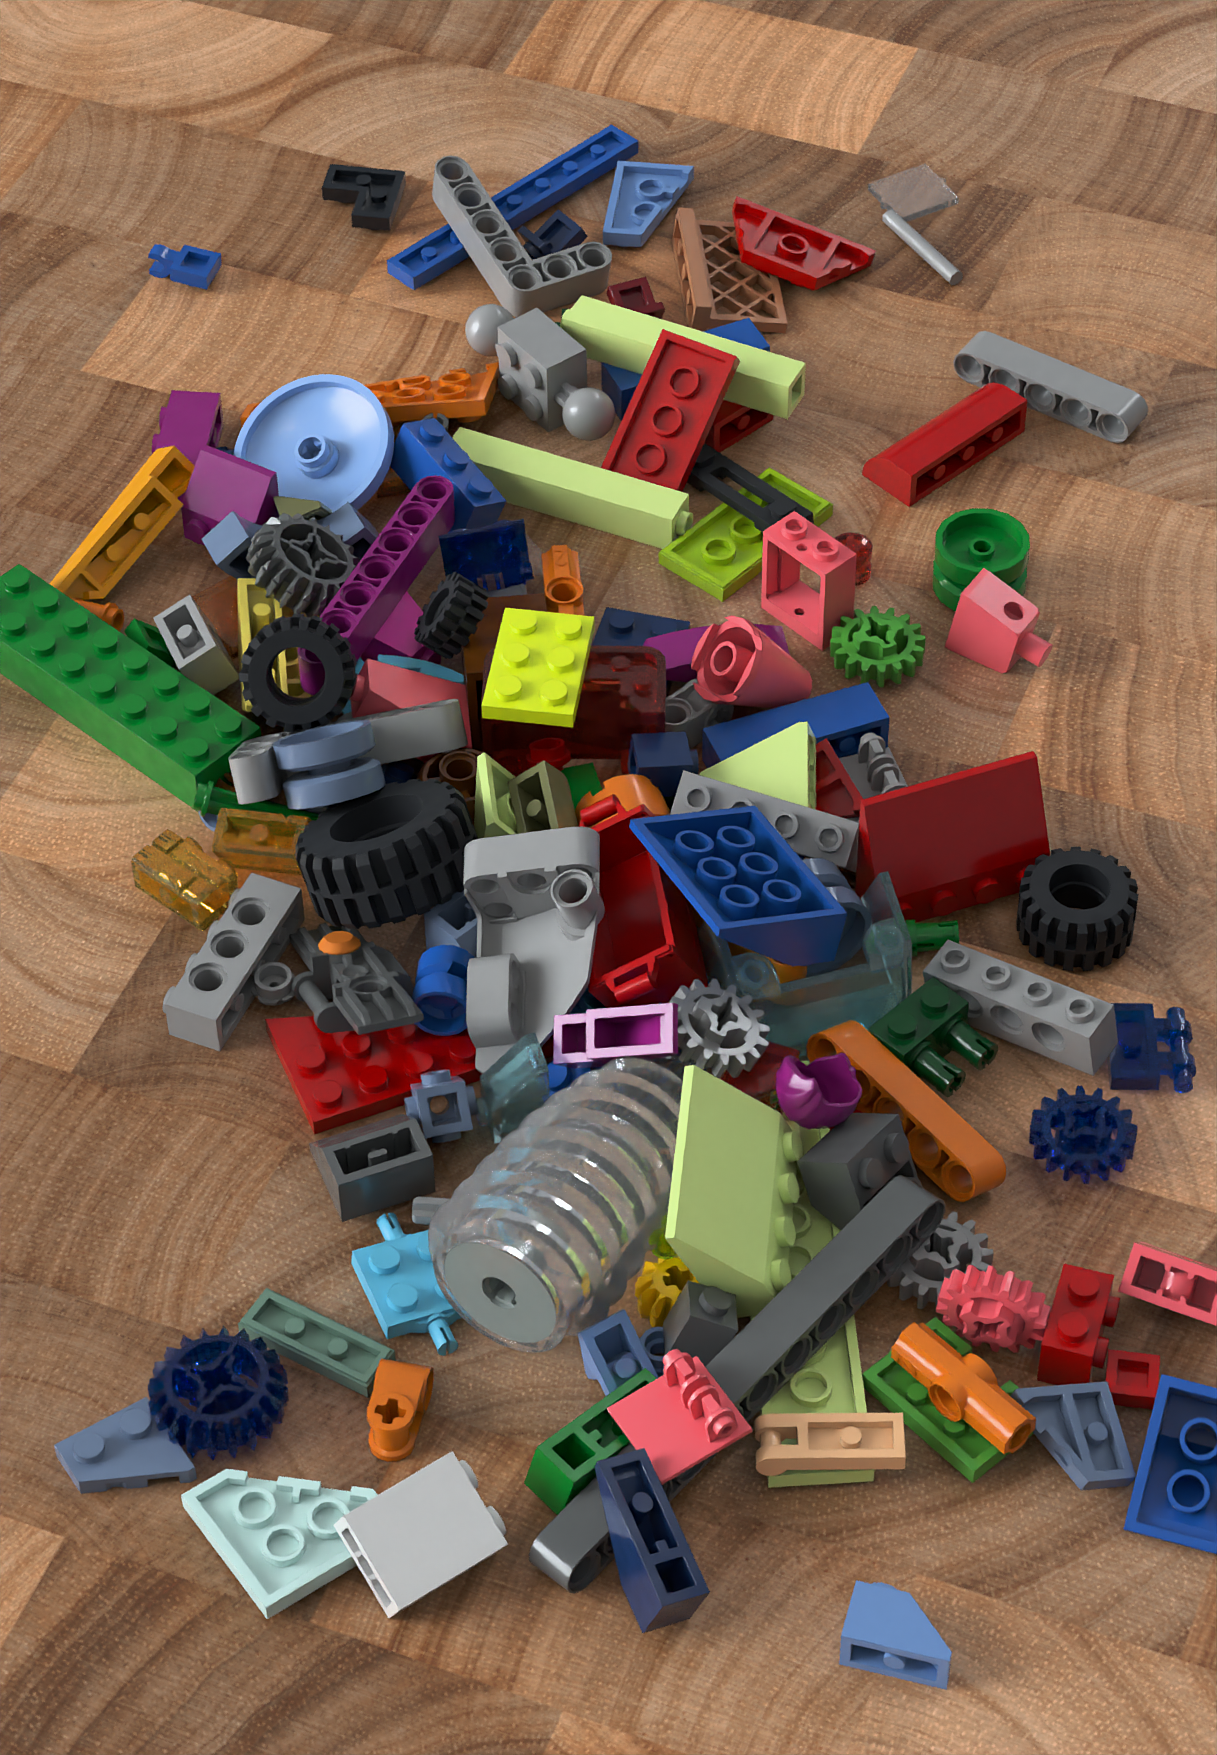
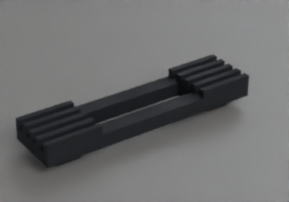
M706 443L703 444L687 480L688 484L700 492L706 490L753 521L754 527L762 533L793 511L814 524L813 512ZM727 476L769 505L764 508L760 507L719 480L718 477L723 480Z

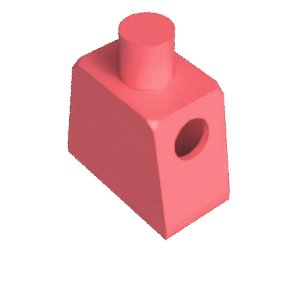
M983 568L961 593L945 648L997 672L1008 673L1021 657L1040 667L1049 656L1053 645L1033 633L1040 614L1038 608L990 571Z

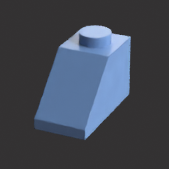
M856 1580L841 1634L839 1664L947 1690L952 1651L909 1592L897 1590L892 1585L876 1582L870 1584Z

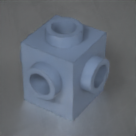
M438 1070L421 1074V1083L410 1084L412 1097L404 1098L406 1115L417 1120L425 1138L431 1137L432 1143L448 1142L460 1139L461 1131L473 1129L471 1116L478 1114L473 1086L466 1087L465 1081L461 1077H451L450 1070ZM442 1095L447 1100L446 1108L439 1113L432 1112L430 1109L431 1099Z

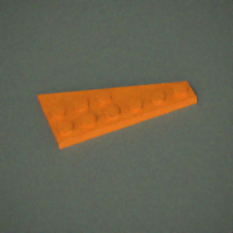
M499 362L486 364L487 372L472 375L466 373L465 368L449 370L450 373L440 376L439 380L431 381L429 376L419 375L366 384L364 386L373 392L384 406L393 427L398 426L400 422L420 421L430 413H433V418H436V420L437 413H441L447 418H457L458 422H474L487 415L498 388ZM261 402L246 406L240 416L241 428Z

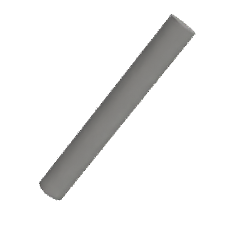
M894 210L885 212L882 221L951 285H956L961 281L963 274Z

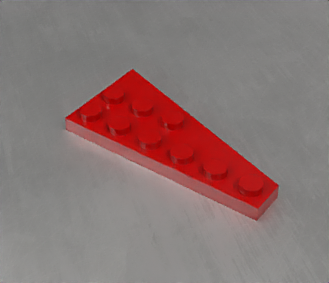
M314 1016L265 1019L267 1034L314 1135L405 1105L404 1098L412 1097L410 1084L421 1083V1074L450 1070L451 1077H461L465 1081V1085L488 1078L475 1068L476 1048L470 1039L467 1028L459 1034L438 1036L423 1031L413 1023L358 1035L355 1030L336 1033L322 1032L316 1026ZM554 1034L523 1066L553 1056Z

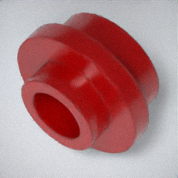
M560 738L536 740L529 745L530 753L526 755V763L530 768L545 760L559 771H562L563 765L571 761V752L565 748V742Z

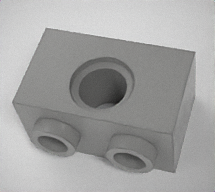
M190 594L153 618L178 669L184 676L212 695L224 690L239 679V673L215 627Z

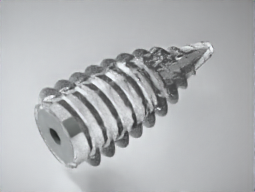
M678 1047V1054L653 1060L635 1057L618 1058L606 1063L599 1070H592L580 1075L569 1087L552 1094L545 1101L542 1108H538L528 1114L520 1123L518 1129L505 1136L495 1151L487 1155L477 1165L472 1176L460 1183L453 1192L452 1198L437 1209L431 1219L428 1230V1246L435 1277L450 1305L478 1332L511 1349L533 1353L544 1352L559 1345L565 1336H578L577 1333L605 1319L608 1315L609 1307L623 1297L627 1288V1281L638 1274L643 1266L645 1253L656 1245L661 1234V1225L667 1222L685 1066L696 1064V1061L691 1058L683 1062L678 1059L683 1051L680 1047ZM705 1066L704 1071L707 1072L709 1067Z

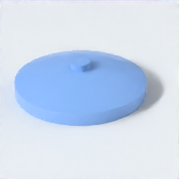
M333 374L312 375L282 386L266 397L254 409L238 435L233 456L276 472L279 496L320 501L331 509L332 513L347 502L358 510L378 490L389 470L394 452V431L386 409L366 386L345 376Z

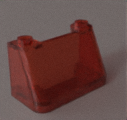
M591 645L574 727L482 718L483 753L485 752L512 775L517 777L530 769L526 763V755L530 753L529 745L532 742L544 738H560L564 740L565 748L570 750L571 759H621L622 775L629 774L627 763L631 735L666 732L665 656L659 650L648 646ZM495 648L486 654L484 660L482 701Z

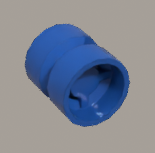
M439 945L429 948L421 955L418 961L412 1000L423 1013L424 1020L415 1023L423 1031L438 1036H450L459 1034L467 1028V968L469 959L475 958L467 950L454 945Z

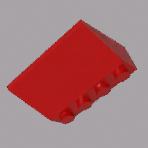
M1034 751L860 800L855 893L871 914L872 926L905 924V920L915 919V923L1019 893L1021 878H1024V871L1028 865H1035V859L1042 854L1050 856L1038 758Z

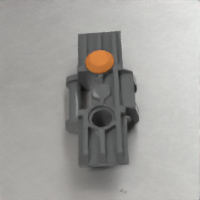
M322 923L319 924L317 929L307 931L305 927L298 928L296 933L289 934L290 943L310 969V971L298 974L293 979L291 985L292 992L298 1000L306 1002L314 1013L316 1026L322 1032L336 1033L355 1030L360 1035L424 1020L422 1011L412 1000L414 988L411 977L389 950L375 945L373 941L367 942L357 929H348L344 925L339 928Z

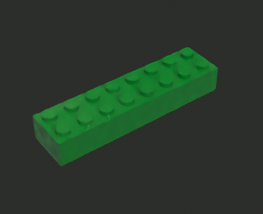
M21 564L16 565L0 576V674L191 808L193 807L199 783L208 785L210 780L214 781L213 786L215 787L220 778L229 786H232V783L223 776V774L231 772L228 757L244 741L260 737L261 727Z

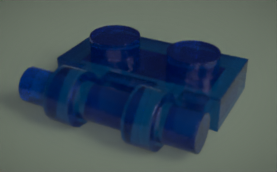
M1111 1003L1114 1005L1118 1044L1107 1057L1110 1090H1159L1160 1075H1168L1173 1080L1176 1092H1190L1193 1089L1192 1078L1196 1074L1195 1057L1189 1053V1044L1193 1037L1191 1024L1185 1017V1010L1181 1007H1172L1166 1011V1018H1154L1153 1003ZM1157 1042H1165L1170 1047V1052H1158Z

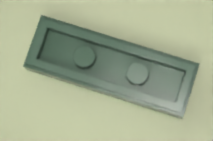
M268 1288L263 1291L238 1323L240 1335L367 1398L373 1392L375 1374L381 1358L396 1361L395 1350Z

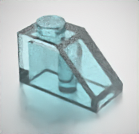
M534 1032L525 1034L480 1076L481 1097L476 1098L478 1111L476 1117L480 1127L488 1125L494 1144L551 1131L549 1069Z

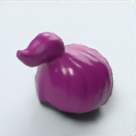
M845 1053L817 1058L807 1066L798 1058L789 1055L784 1058L776 1072V1094L782 1111L790 1121H794L806 1129H827L841 1124L854 1112L862 1095L861 1085L856 1079V1069L851 1065Z

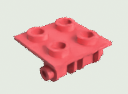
M679 1349L671 1350L664 1356L663 1376L607 1408V1411L636 1450L645 1448L661 1485L753 1432L751 1426L697 1356L692 1358L689 1353L681 1352Z

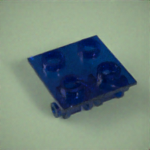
M524 519L513 521L500 520L489 526L474 529L461 528L449 534L438 536L445 577L449 574L452 575L453 572H457L477 585V578H481L482 586L487 591L486 576L493 575L497 590L501 589L498 575L501 573L505 588L523 583L526 585L527 580L534 579L529 560Z

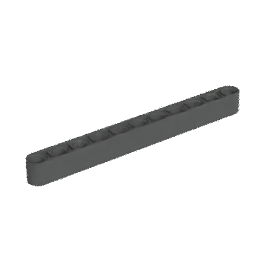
M900 1175L892 1179L706 1366V1369L747 1422L935 1232L945 1214L946 1205L942 1199L905 1176ZM630 1442L618 1455L635 1451L636 1449ZM716 1454L662 1485L669 1502ZM597 1476L540 1532L529 1552L531 1564L570 1593L582 1591L615 1558Z

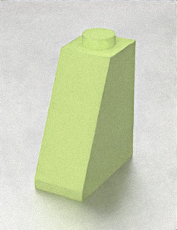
M798 722L701 771L700 775L816 810V738L808 722Z

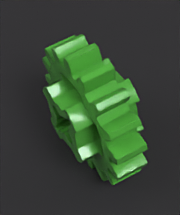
M872 606L869 614H864L860 609H855L854 619L842 616L840 618V626H833L830 657H834L835 669L845 668V678L847 679L853 678L856 675L860 676L861 684L869 682L870 679L876 680L879 687H884L885 679H891L894 683L900 684L902 674L913 677L916 666L923 665L926 638L925 635H921V625L919 623L910 625V615L907 613L899 618L894 616L895 611L891 607L886 613H879L877 606Z

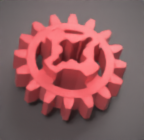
M968 1265L966 1274L954 1269L950 1279L944 1278L937 1298L936 1312L943 1314L941 1322L946 1326H956L955 1333L959 1337H966L972 1342L973 1346L978 1347L984 1342L989 1344L994 1352H998L1001 1346L1002 1348L1007 1347L1013 1353H1018L1020 1344L1032 1349L1035 1346L1036 1340H1043L1051 1307L1044 1304L1046 1297L1044 1293L1031 1292L1033 1283L1030 1280L1020 1281L1015 1277V1272L1008 1271L1003 1276L997 1274L994 1266L988 1265L985 1272L983 1270L979 1271L973 1265Z

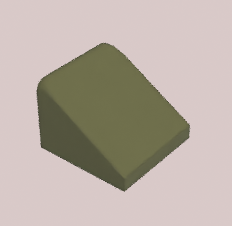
M282 496L273 497L279 515L286 513L293 517L299 513L305 520L309 521L315 517L316 521L332 514V510L320 501Z

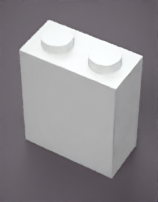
M453 1451L345 1514L334 1524L335 1529L388 1618L393 1617L508 1545L503 1536L506 1534V1527L502 1518L492 1506H485L476 1491L478 1481L473 1470L466 1461H458Z

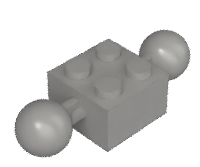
M486 304L476 308L470 314L465 326L468 343L476 352L482 355L498 356L499 390L506 399H511L519 406L530 420L536 421L547 432L565 425L574 437L585 441L600 439L611 430L615 421V407L606 393L596 388L587 387L586 348L542 311L535 308L514 319L506 308L496 304Z

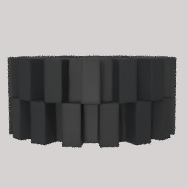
M457 572L446 576L445 582L442 580L438 584V590L436 592L433 591L429 596L431 600L428 604L424 605L422 609L424 613L418 617L416 623L418 626L414 631L416 635L415 641L446 659L453 658L454 654L457 655L461 652L462 645L466 646L470 641L469 636L471 633L475 634L478 629L476 627L477 623L482 621L484 617L482 611L487 608L488 602L486 600L489 598L487 590Z

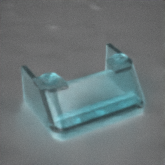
M888 871L879 873L861 898L872 916L871 926L866 931L862 942L867 963L780 984L773 964L766 957L757 953H745L732 957L727 941L718 938L705 921L702 923L698 930V937L708 985L712 979H717L720 989L727 990L733 984L736 986V996L742 998L750 995L753 999L749 1007L752 1010H763L765 1013L759 1023L770 1027V1031L765 1038L769 1044L756 1064L783 1061L789 1055L794 1057L807 1055L806 1046L811 1035L848 1020L857 1021L868 1030L869 1027L912 994V942Z

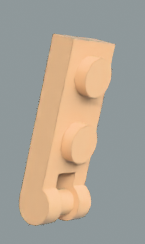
M903 1413L764 1414L756 1418L754 1422L755 1439L760 1442V1448L755 1453L756 1470L765 1476H777L783 1474L786 1470L905 1469L906 1452ZM785 1439H797V1445H781V1442Z

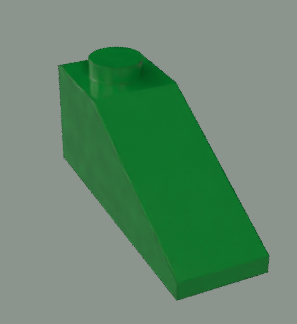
M646 1368L536 1447L524 1484L556 1515L596 1477L594 1466L597 1461L617 1456L630 1443L607 1411V1408L657 1379Z

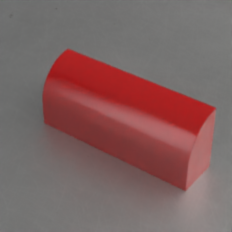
M988 383L869 459L863 467L862 475L908 507H911L1025 431L1028 400L1005 385Z

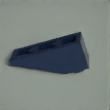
M645 1448L597 1461L594 1467L621 1586L642 1633L690 1619L710 1591Z

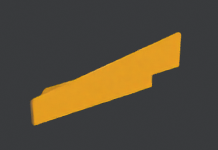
M175 446L155 450L50 582V585L71 599L76 597L82 600L104 599L184 505L177 498L186 491L195 466Z

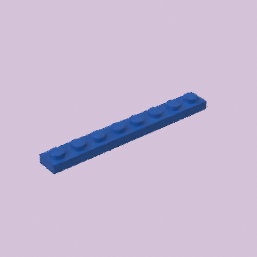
M611 124L492 196L491 199L510 228L514 230L617 166L618 161H626L638 154V140ZM448 223L388 259L387 272L411 289L416 290L470 256Z

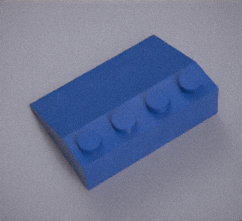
M756 806L630 820L629 828L718 938L790 966H809L815 963L835 960L847 912Z
M1161 1374L1123 1530L1217 1555V1388Z

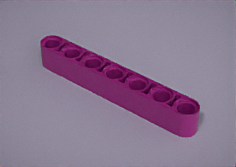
M427 476L416 483L320 615L323 618L322 622L329 626L332 623L339 629L338 633L343 638L346 637L351 644L352 655L355 654L356 662L455 522L453 484L443 476ZM298 647L301 688L306 693L315 695L322 688L325 681L324 666L313 652Z

